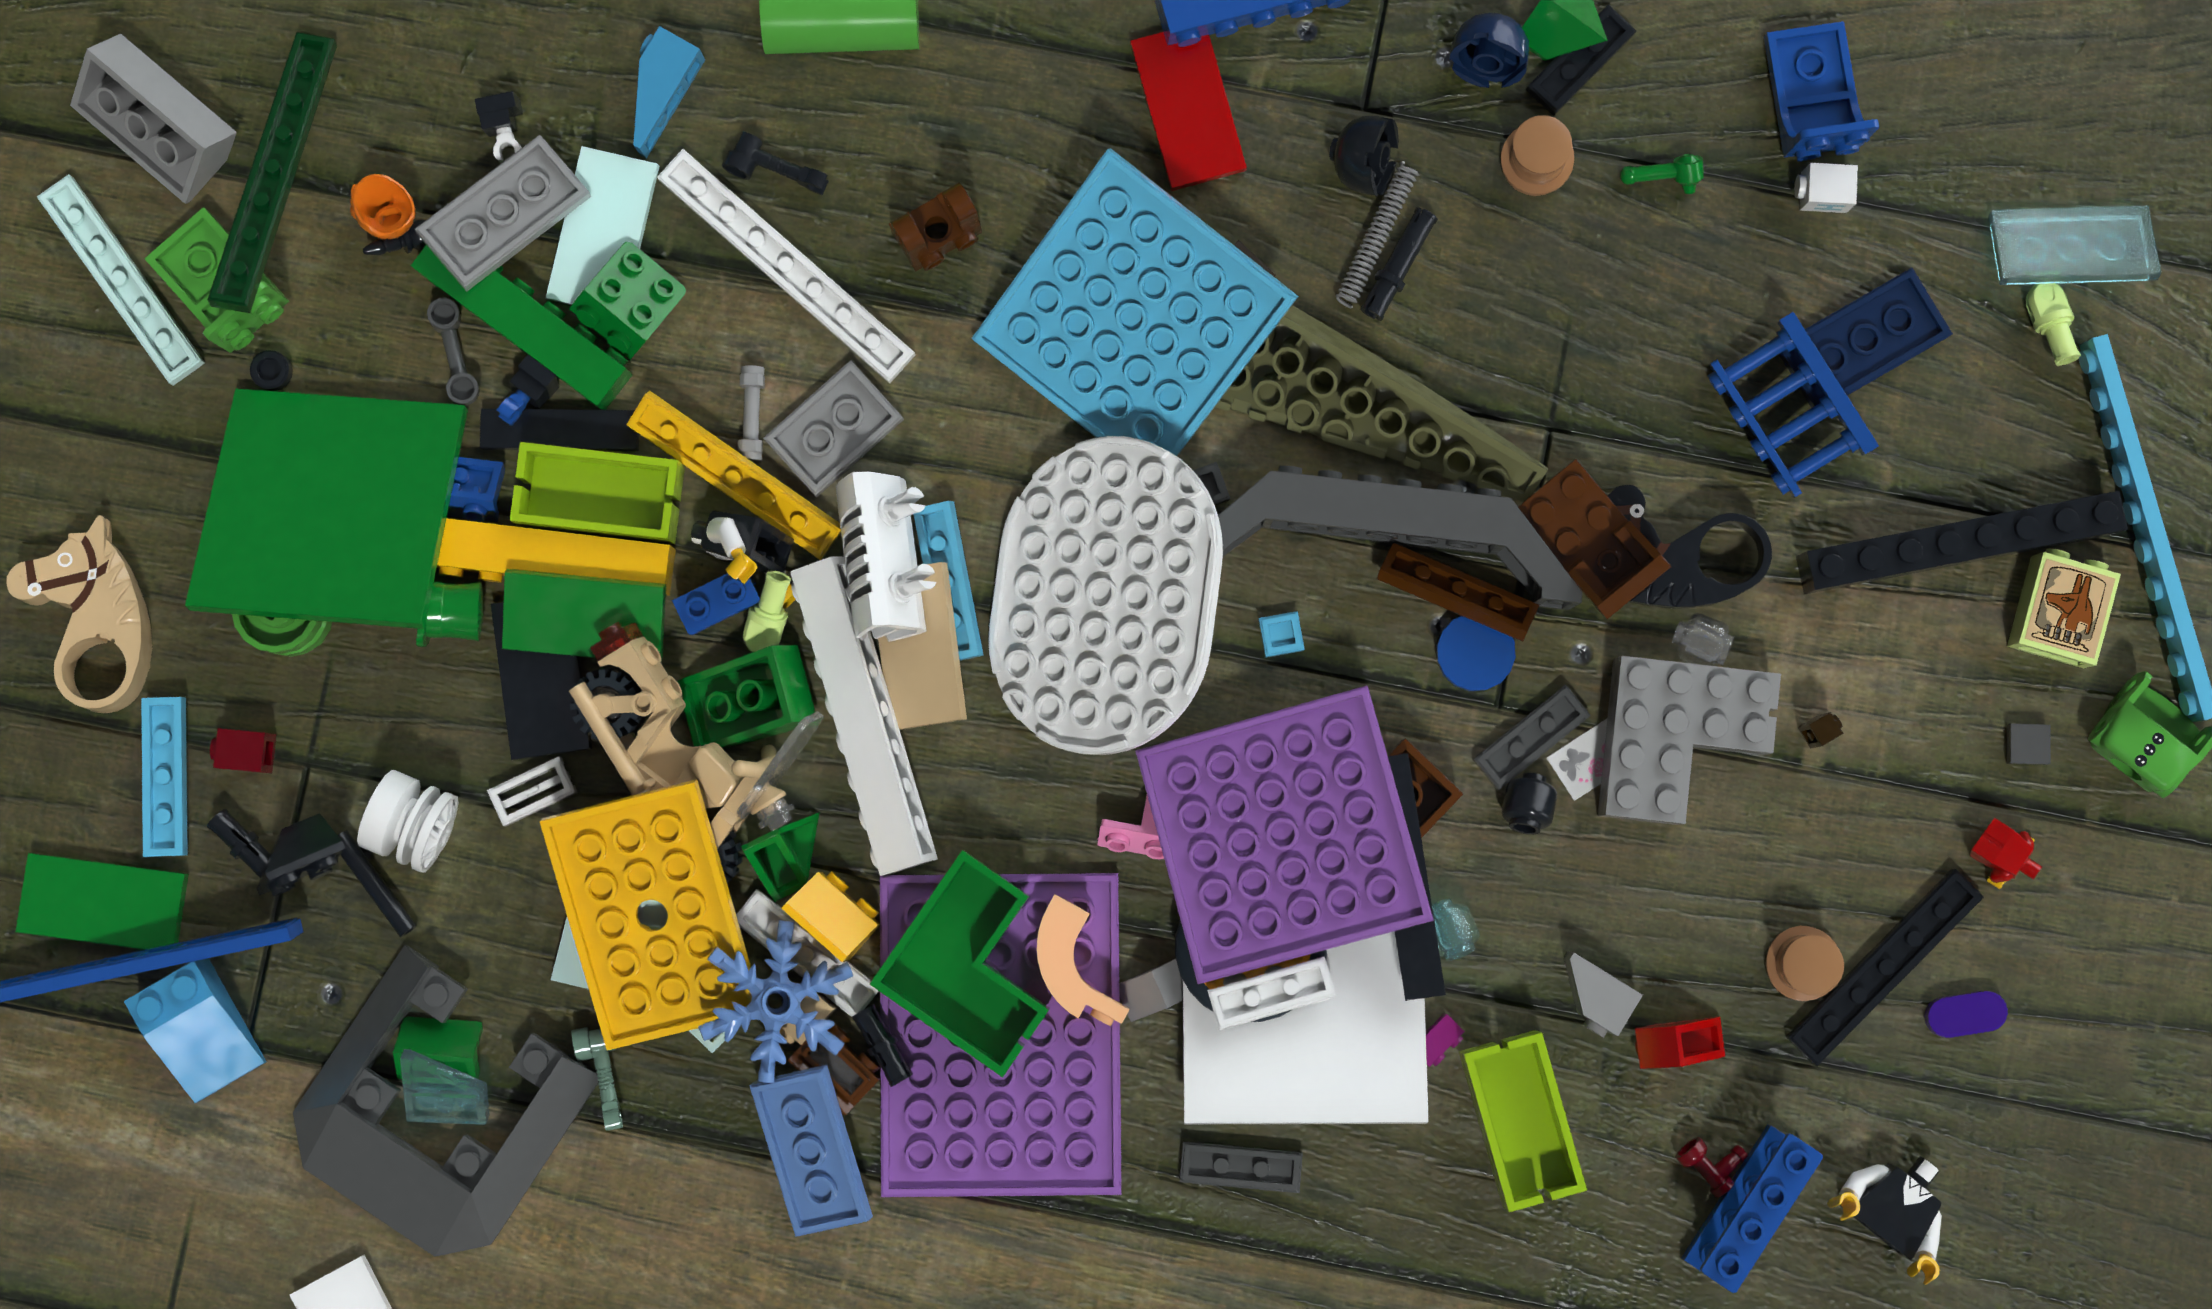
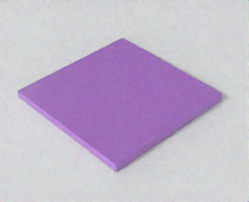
M1367 685L1136 750L1197 984L1434 921Z

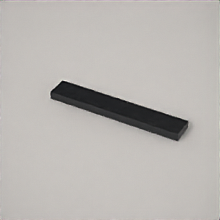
M1406 753L1388 756L1434 919L1409 755ZM1435 921L1395 931L1405 1001L1446 995Z
M1951 869L1838 985L1787 1034L1786 1038L1813 1065L1818 1066L1984 896L1957 869Z

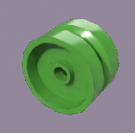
M232 614L234 627L244 641L258 650L289 657L312 651L322 644L332 627V622Z

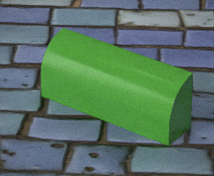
M759 0L761 36L765 54L919 49L918 0Z

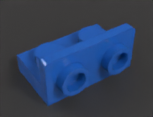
M459 457L447 517L462 518L474 522H497L499 518L497 500L505 474L503 462Z
M727 573L672 600L687 633L695 635L758 604L760 597L754 586L756 582L753 576L743 584L739 578L733 579Z

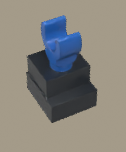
M527 355L518 365L519 371L509 381L512 391L515 393L506 398L496 410L500 413L498 417L510 426L518 420L527 403H530L536 409H540L559 389L556 375L530 355Z

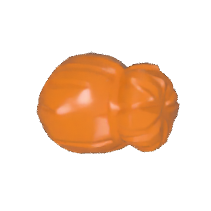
M372 174L362 178L357 185H352L350 214L358 221L360 227L370 235L385 240L395 239L405 234L411 228L416 215L413 198L393 178L387 175Z

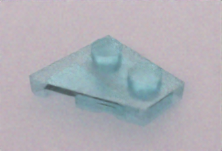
M403 1050L400 1063L406 1122L487 1124L490 1113L486 1082L413 1050Z

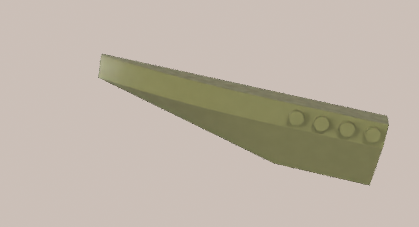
M1293 305L1215 406L1225 411L1234 410L1247 414L1248 418L1261 422L1267 420L1286 426V429L1297 433H1302L1303 431L1316 435L1324 441L1384 459L1388 457L1404 462L1403 465L1415 469L1421 467L1442 474V477L1457 481V479L1470 482L1476 484L1478 488L1500 490L1501 495L1523 502L1534 493L1548 471L1545 465L1442 396Z

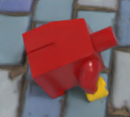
M1995 817L1974 845L1970 857L1992 869L1987 882L1998 889H2001L2006 881L2015 879L2020 871L2034 880L2042 869L2041 865L2030 859L2034 850V838L2026 831L2017 833Z

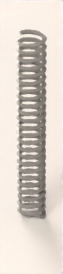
M1405 161L1399 163L1400 167H1397L1398 172L1394 173L1395 178H1392V183L1389 184L1390 189H1387V194L1383 196L1385 200L1381 201L1382 205L1378 207L1379 211H1376V216L1373 217L1374 222H1371V227L1367 229L1369 233L1365 234L1366 238L1362 240L1363 244L1360 245V250H1357L1358 255L1354 256L1355 261L1351 262L1353 266L1349 267L1350 272L1346 273L1345 283H1341L1342 288L1338 289L1339 294H1336V299L1350 309L1353 308V305L1343 301L1340 297L1352 303H1358L1356 298L1361 297L1358 292H1363L1361 287L1366 286L1363 281H1368L1367 276L1371 275L1369 270H1374L1372 265L1377 264L1374 259H1379L1376 253H1382L1379 248L1385 247L1383 244L1387 242L1385 237L1390 236L1387 231H1392L1390 226L1395 225L1394 221L1398 220L1396 215H1400L1399 210L1403 209L1401 204L1406 203L1403 198H1408L1406 193L1411 192L1410 188L1414 187L1412 182H1416L1415 177L1419 176L1416 170L1403 165Z

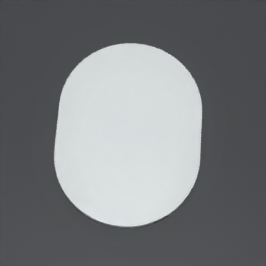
M1105 436L1076 443L1074 447L1060 455L1051 457L1032 474V480L1025 487L1020 497H1016L1008 513L1000 543L988 639L991 668L993 674H996L998 684L1003 693L1002 698L1016 719L1020 720L1030 731L1036 734V737L1057 748L1081 754L1107 755L1139 747L1159 736L1182 715L1197 693L1204 678L1212 645L1222 569V532L1215 505L1203 482L1184 461L1170 451L1153 443L1125 436Z

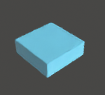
M1298 611L1258 618L1265 658L1305 650Z

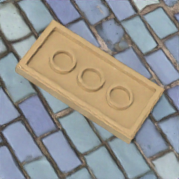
M946 562L927 564L933 568L935 573L923 581L936 582V585L932 589L921 592L926 632L888 642L886 636L878 638L882 672L899 730L967 720L948 565Z

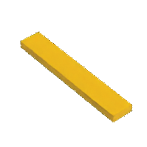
M653 392L645 393L626 424L674 459L680 461L684 466L750 512L793 538L796 544L819 560L825 557L841 532L838 521Z

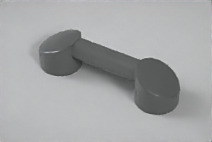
M438 298L429 305L427 317L432 328L441 333L452 376L447 382L446 391L454 404L468 406L477 400L479 386L475 378L467 374L456 330L460 326L461 315L457 305L452 300Z

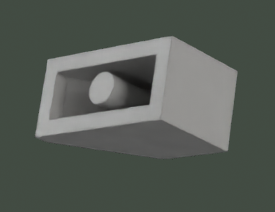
M1568 951L1564 961L1577 1013L1586 1018L1583 1026L1603 1038L1607 1032L1619 1036L1643 995L1576 953Z

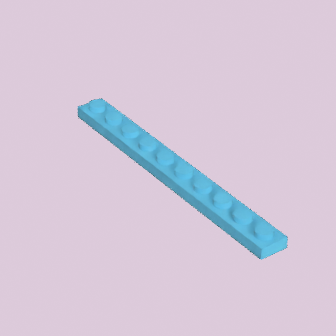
M2108 334L2094 337L2079 345L2081 350L2079 363L2082 371L2088 374L2092 387L2090 390V401L2094 410L2099 411L2103 425L2101 427V439L2104 446L2110 449L2114 462L2112 465V476L2115 484L2121 487L2125 500L2123 503L2125 518L2134 530L2136 537L2134 541L2135 555L2139 562L2143 563L2146 571L2145 589L2148 597L2155 602L2158 617L2156 618L2157 630L2160 636L2166 640L2170 653L2167 657V663L2171 674L2177 677L2181 691L2178 696L2179 705L2182 712L2192 722L2208 720L2212 718V687Z

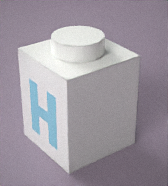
M1810 163L1801 172V175H1797L1794 193L1795 198H1800V211L1847 213L1856 205L1858 165Z

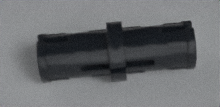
M223 809L209 821L207 828L212 830L231 849L230 854L236 860L240 858L261 878L270 853L258 842L259 837L254 832L248 833L228 813L227 809Z
M875 1004L852 1016L869 1046L867 1052L870 1057L874 1055L890 1087L913 1075L896 1045V1042H898L895 1034L891 1036Z

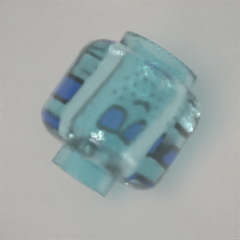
M1445 899L1433 904L1432 908L1440 957L1445 956L1446 961H1452L1475 951L1474 944L1480 939V932L1470 908L1462 903L1453 904L1451 899Z

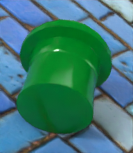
M481 582L467 584L433 583L425 628L417 629V647H427L431 638L446 637L474 641L480 640L483 623V588Z

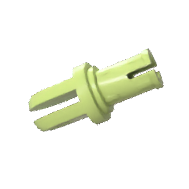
M2040 281L2032 286L2026 296V308L2036 333L2046 335L2055 359V365L2062 366L2079 359L2081 354L2077 349L2069 328L2074 320V315L2067 296L2060 285L2052 281Z
M768 571L766 573L760 602L748 610L743 631V641L752 652L771 645H779L784 626L788 619V613L783 608V603L791 578L783 572Z

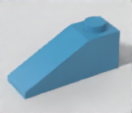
M660 26L654 35L649 34L640 49V55L642 56L639 59L633 145L638 153L646 159L705 62V58L698 47Z

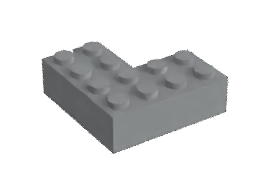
M1620 656L1613 659L1598 816L1673 825L1686 824L1693 747L1756 755H1767L1774 752L1777 717H1769V712L1778 709L1781 674L1630 656Z

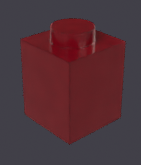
M218 728L217 736L212 738L210 744V758L214 760L213 768L272 774L277 735Z

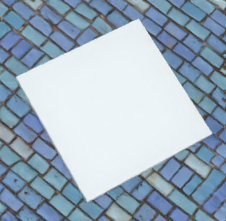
M1395 931L1328 949L1326 963L1336 997L1293 1009L1281 1017L1263 1022H1248L1219 1031L1214 1012L1204 1007L1190 993L1183 981L1184 1125L1427 1124L1428 1092L1425 998L1405 1001ZM1271 967L1265 973L1276 971L1282 968ZM1241 973L1225 977L1223 985L1245 980L1246 978Z

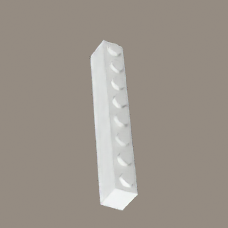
M831 556L790 571L793 580L791 584L792 593L796 601L800 603L804 617L802 623L806 637L811 641L815 654L814 668L823 681L826 692L825 705L829 714L833 716L838 732L836 734V742L846 759L849 769L847 773L848 783L856 793L860 807L858 813L862 827L867 830L871 844L870 857L873 865L878 868L880 876L937 860L935 847L871 632L868 631L861 638L855 637L844 557Z

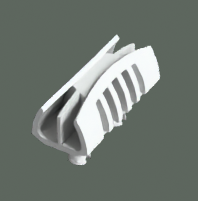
M852 472L838 482L836 485V495L855 637L861 638L871 630L874 639L886 636L888 642L924 633L926 632L921 592L932 589L936 582L923 580L935 572L927 564L917 565L911 515L922 512L925 509V505L914 504L920 498H923L924 494L916 487L907 489L906 480L900 476L875 472Z

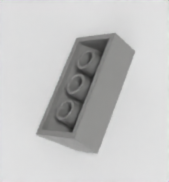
M122 34L87 48L70 106L185 204L190 202L227 161L237 132Z

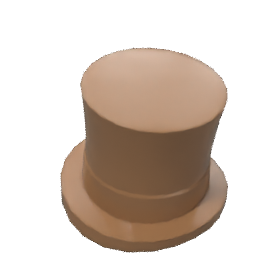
M1535 116L1524 121L1508 136L1502 147V172L1507 182L1515 190L1526 195L1541 196L1556 191L1568 180L1573 170L1574 150L1570 132L1560 120L1551 116Z
M1800 925L1779 933L1770 944L1766 955L1765 966L1771 984L1783 996L1797 1001L1815 1000L1825 996L1838 985L1844 972L1843 956L1836 943L1825 932L1810 926Z

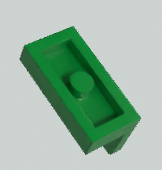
M405 1017L393 1050L397 1079L477 1084L480 1075L477 1049L483 1032L482 1022L448 1019L447 1022L441 1023L434 1018Z

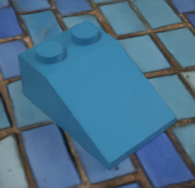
M209 959L190 962L124 1001L145 1040L194 1103L200 1102L267 1062Z

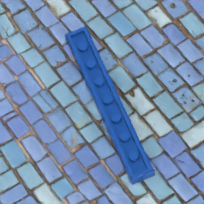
M297 917L1 980L0 1002L291 941L304 932L301 919Z

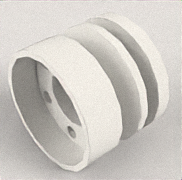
M391 770L383 777L368 802L358 830V846L381 856H388L397 846V863L407 865L411 861L412 869L426 872L438 858L451 835L458 810V796L448 792H444L441 795L439 788L430 786L419 797L420 780L396 770Z

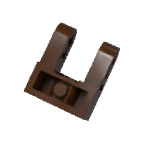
M960 182L936 195L935 198L913 211L907 212L889 223L893 236L915 272L921 268L925 271L935 268L945 260L943 255L955 248L958 251L969 248L978 241L977 235L982 233L977 211ZM940 223L948 227L947 234L941 239H932L927 235L928 229L934 224Z

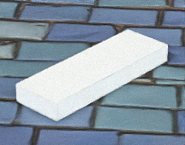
M1325 957L1207 990L1219 1031L1336 997Z

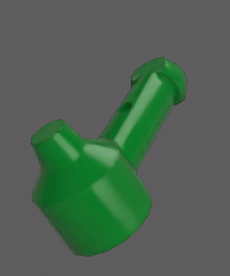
M1684 154L1676 157L1673 163L1636 167L1625 166L1620 172V179L1624 184L1674 178L1677 183L1682 185L1685 194L1695 193L1696 184L1704 178L1703 158L1693 154Z

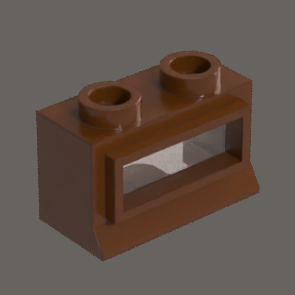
M835 1024L827 1031L845 1042L836 1056L819 1042L816 1051H811L807 1041H805L788 1058V1061L798 1071L827 1065L841 1112L846 1116L881 1079V1076L876 1072L880 1066L864 1051L858 1055L847 1044L851 1041V1038Z

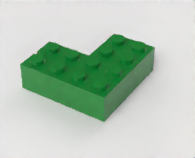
M962 850L874 976L870 985L1003 1078L1025 1045L1019 1038L1023 1036L1029 1040L1050 1007L985 963L1030 896Z

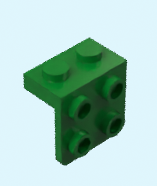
M625 242L584 288L569 310L577 316L583 325L594 329L606 339L612 349L624 354L631 360L683 298L686 289L631 242Z

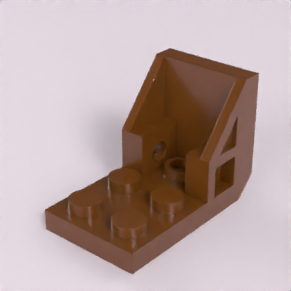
M1577 459L1570 462L1518 506L1579 589L1606 619L1610 618L1671 567L1633 523L1625 518Z

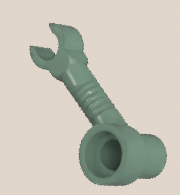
M588 1027L572 1030V1042L577 1062L594 1059L598 1077L597 1081H599L605 1130L623 1128L621 1111L614 1087L615 1084L613 1083V1072H611L609 1051L612 1050H606L600 1028L590 1031Z

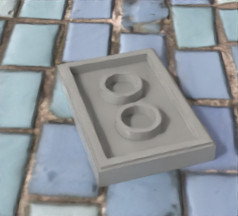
M850 360L763 439L817 498L898 426L904 418Z

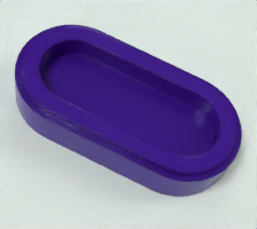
M1976 991L1934 999L1927 1006L1924 1018L1928 1029L1933 1034L1952 1038L1999 1029L2007 1019L2008 1008L2004 999L1997 993Z

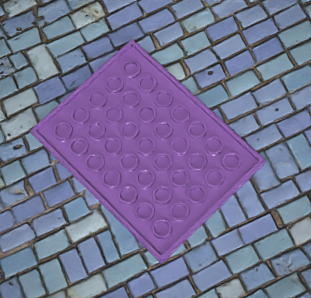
M1118 873L999 874L1030 897L985 963L1050 1007L1030 1039L1027 1040L1023 1036L1019 1038L1025 1045L1003 1078L880 992L881 1019L891 1036L895 1034L898 1042H896V1045L913 1072V1075L890 1087L881 1068V1197L1122 1195L1120 1023L1114 1020L1112 1025L1109 1026L1090 1015L1093 1008L1088 1005L1085 1006L1079 1019L1070 1014L1055 1000L1042 978L1037 959V937L1041 920L1054 894L1090 913L1076 939L1074 947V961L1080 976L1088 985L1120 1003ZM945 875L880 876V968Z

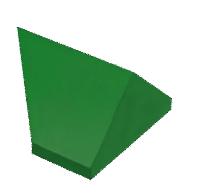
M1540 0L1522 27L1529 40V50L1545 62L1548 59L1608 41L1593 0Z
M819 813L777 828L741 846L745 856L774 902L800 890L808 882Z

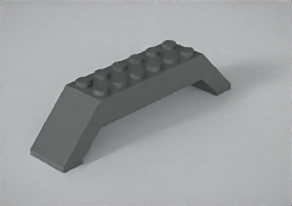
M1279 466L1278 471L1267 473L1218 515L1222 532L1223 557L1261 528L1493 554L1501 560L1530 594V601L1539 604V607L1570 610L1582 603V591L1512 498L1501 497V491L1496 489L1479 488L1477 489V494L1461 492L1462 487L1453 484H1438L1437 489L1421 488L1422 482L1416 480L1399 479L1398 484L1393 485L1382 483V477L1374 475H1358V480L1342 479V473L1337 471L1319 470L1318 476L1302 474L1303 469L1299 467Z

